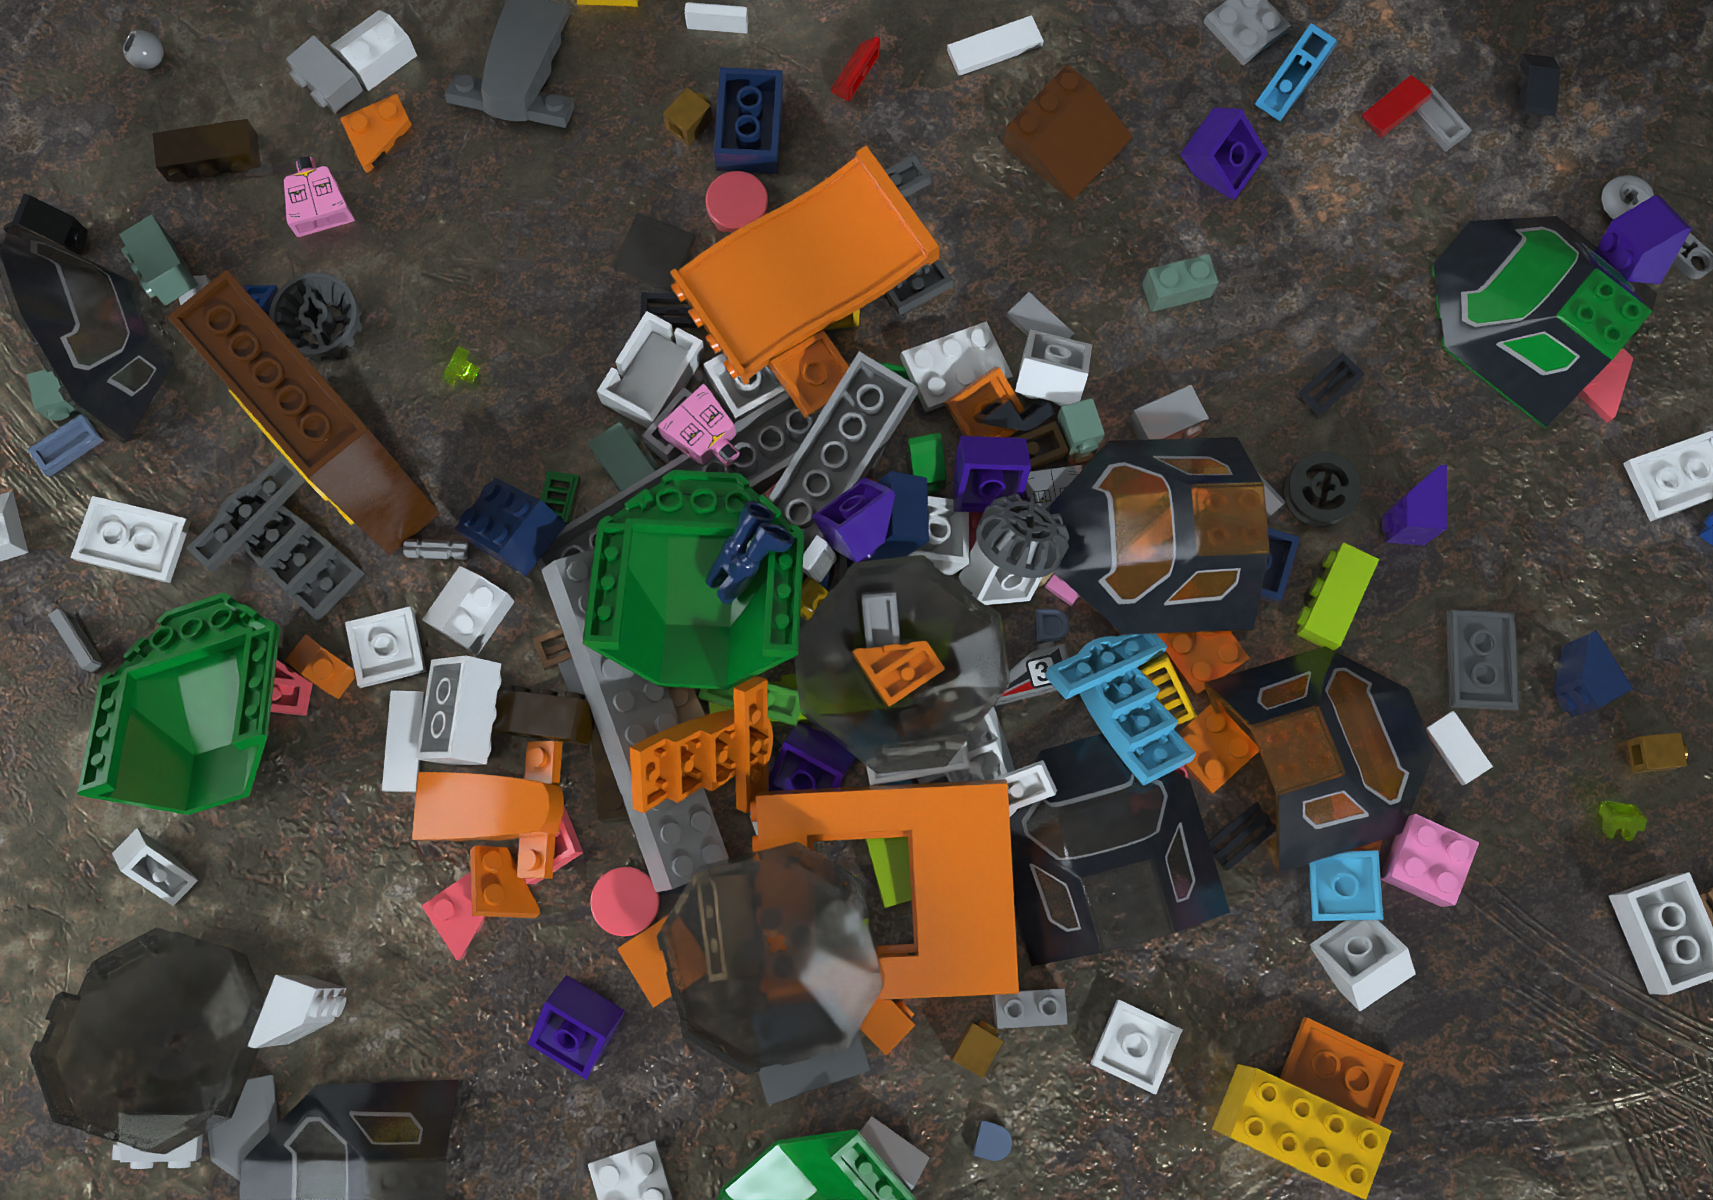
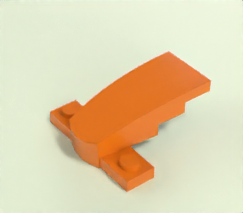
M756 675L736 686L733 697L734 709L704 715L683 722L631 746L630 764L633 809L645 813L666 799L679 803L702 787L713 792L729 779L736 776V809L744 813L750 812L751 801H756V795L762 791H769L768 762L770 761L773 746V731L770 719L768 718L767 679Z
M558 741L527 742L524 779L473 773L418 772L412 840H448L458 842L475 840L498 841L519 838L516 878L553 879L555 839L560 829L561 817L564 813V797L562 788L559 786L563 743Z

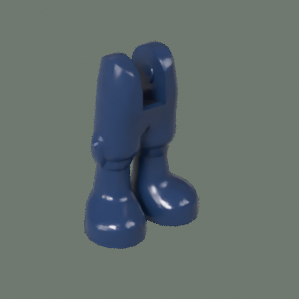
M746 502L740 513L739 523L734 534L724 542L705 580V583L710 588L715 589L719 587L717 597L725 604L734 601L747 588L758 572L761 560L768 552H785L794 543V537L791 533L779 525L772 524L774 515L767 507L758 502ZM754 536V538H753V540H752L750 546L748 547V549H747V551H746L748 542H749L750 539Z

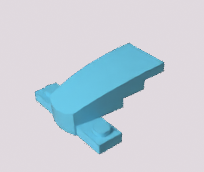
M1156 633L1122 634L1117 637L1108 636L1094 639L1086 644L1077 655L1048 667L1045 677L1065 700L1080 694L1103 735L1143 786L1192 762L1196 752L1174 730L1178 720L1156 699L1160 689L1136 668L1164 655L1167 645Z

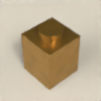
M688 87L663 112L666 129L688 146L713 121L710 101L702 93L698 92L696 94Z
M1681 733L1646 735L1627 740L1632 773L1673 770L1687 766L1688 749L1682 740Z
M982 1020L978 1026L970 1022L950 1059L983 1078L1003 1043V1040L996 1037L999 1030Z

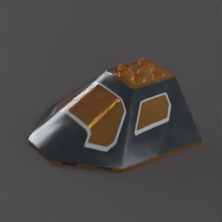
M1238 437L1108 441L1050 504L1049 513L1051 515L1059 513L1063 525L1066 526L1069 533L1067 541L1069 547L1053 574L1061 581L1066 582L1078 593L1077 596L1096 613L1099 612L1108 620L1119 634L1136 635L1253 630L1269 556V539L1264 483Z
M1326 646L1204 683L1215 714L1231 710L1251 729L1275 789L1276 837L1266 840L1265 844L1277 873L1402 833L1435 752L1408 688Z

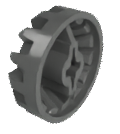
M306 273L289 280L278 290L270 307V319L305 358H311L315 362H322L324 357L329 355L333 358L341 356L339 350L346 345L352 347L355 343L353 339L354 334L361 332L362 324L359 320L362 310L354 294L340 279L325 273ZM325 304L336 307L342 316L334 317ZM343 322L340 334L334 340H331V334L335 331L336 324ZM309 331L319 344L307 341L303 337L302 332Z
M1014 494L1008 497L997 498L993 500L990 506L986 507L976 528V539L984 555L1002 570L1020 577L1040 578L1053 573L1058 568L1069 547L1067 543L1069 533L1066 526L1063 525L1060 514L1051 515L1049 513V504L1046 503L1041 507L1034 504L1033 496L1027 497L1022 501L1019 494Z

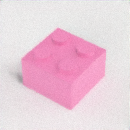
M1417 814L1409 815L1402 833L1395 835L1380 874L1381 880L1440 907L1455 906L1479 842Z

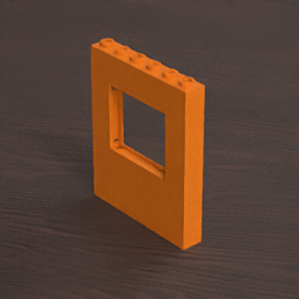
M1006 779L762 791L756 795V801H751V821L757 822L758 835H753L752 838L753 855L759 856L760 870H755L754 883L755 890L761 891L762 904H757L756 919L757 925H763L764 938L758 940L759 960L765 959L766 973L760 974L761 994H767V1005L1019 994L1009 799ZM908 837L914 943L819 948L813 841Z

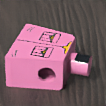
M312 157L298 159L296 161L298 173L286 176L284 179L287 223L297 238L354 222L355 218L328 166L317 168L315 159Z
M704 383L658 425L663 439L701 465H705L715 456L727 467L740 454L730 443L736 435L733 422Z

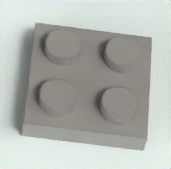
M1227 0L1209 13L1203 22L1242 65H1245L1286 34L1291 27L1290 23L1268 0Z

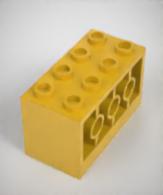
M1240 1064L1236 1067L1212 1130L1364 1200L1367 1199L1392 1132L1258 1068Z

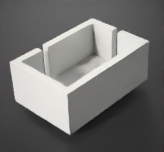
M646 311L615 361L618 370L611 367L597 390L601 403L648 429L680 390L688 384L705 356L703 341L678 327L673 332L672 324Z

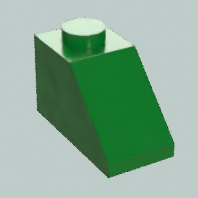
M941 432L909 438L907 443L906 463L910 475L927 478L928 496L940 493L941 489L945 488L947 481Z

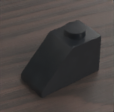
M23 194L12 222L79 254L80 249L86 243V233L88 230L75 217L31 195Z

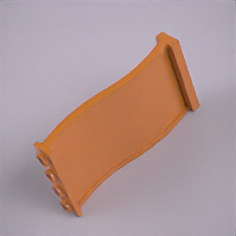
M866 145L856 151L855 158L809 191L721 239L680 270L673 269L670 271L675 282L670 287L680 302L686 300L692 309L688 311V314L698 328L702 325L709 333L705 338L715 354L721 351L727 359L723 362V365L731 378L739 377L743 385L749 383V379L767 366L771 360L813 334L874 301L907 279L925 264L931 265L940 259L939 245Z

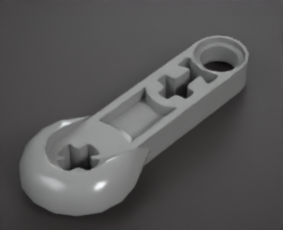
M1627 174L1617 176L1609 181L1602 191L1601 200L1604 210L1611 218L1615 219L1654 196V193L1647 181L1638 176ZM1626 196L1632 200L1629 204L1623 201ZM1689 233L1672 264L1685 276L1691 279H1701L1713 270V253L1695 236ZM1688 248L1690 252L1683 256L1682 253ZM1691 257L1701 258L1704 261L1705 269L1698 270L1694 268L1691 263Z

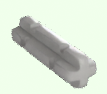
M407 538L404 540L403 554L409 558H419L421 555L423 558L450 559V556H452L454 559L465 560L469 555V544L466 541L454 540L451 543L449 540L423 539L420 542L418 539Z

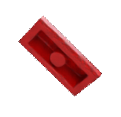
M875 36L858 46L831 87V93L848 102L849 100L851 101L880 56L879 37Z
M1410 75L1364 112L1361 117L1381 139L1430 100L1433 92L1429 87Z

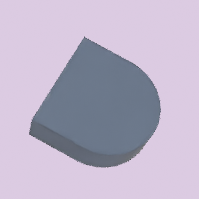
M1057 609L1035 610L1036 644L1051 641L1057 643L1064 639L1069 631V620L1062 611Z
M981 1119L973 1156L991 1161L1004 1159L1012 1148L1010 1133L999 1124Z

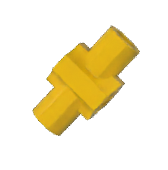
M810 577L803 581L800 616L807 621H810L815 614L818 616L827 615L833 606L829 592Z

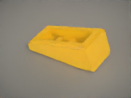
M1167 654L1137 667L1155 686L1170 679L1172 680V685L1159 690L1156 699L1161 703L1160 699L1178 692L1179 697L1162 704L1167 710L1184 704L1186 709L1173 714L1178 720L1176 726L1197 717ZM1163 667L1166 668L1167 672L1150 680L1149 674Z

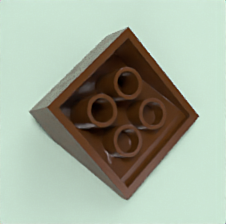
M1067 64L1006 126L1002 145L1073 202L1132 140L1133 136L1093 85Z

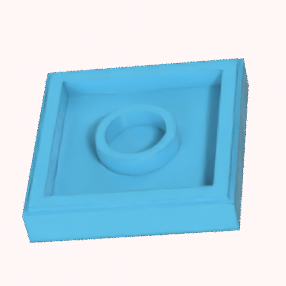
M1378 850L1345 851L1309 863L1312 921L1384 920Z

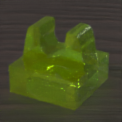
M460 346L457 347L443 374L442 381L453 386L456 379L459 378L473 384L480 368L466 361L470 351Z
M1601 801L1598 813L1603 818L1602 831L1608 839L1614 838L1617 829H1623L1621 835L1626 841H1632L1637 831H1645L1648 819L1636 805Z

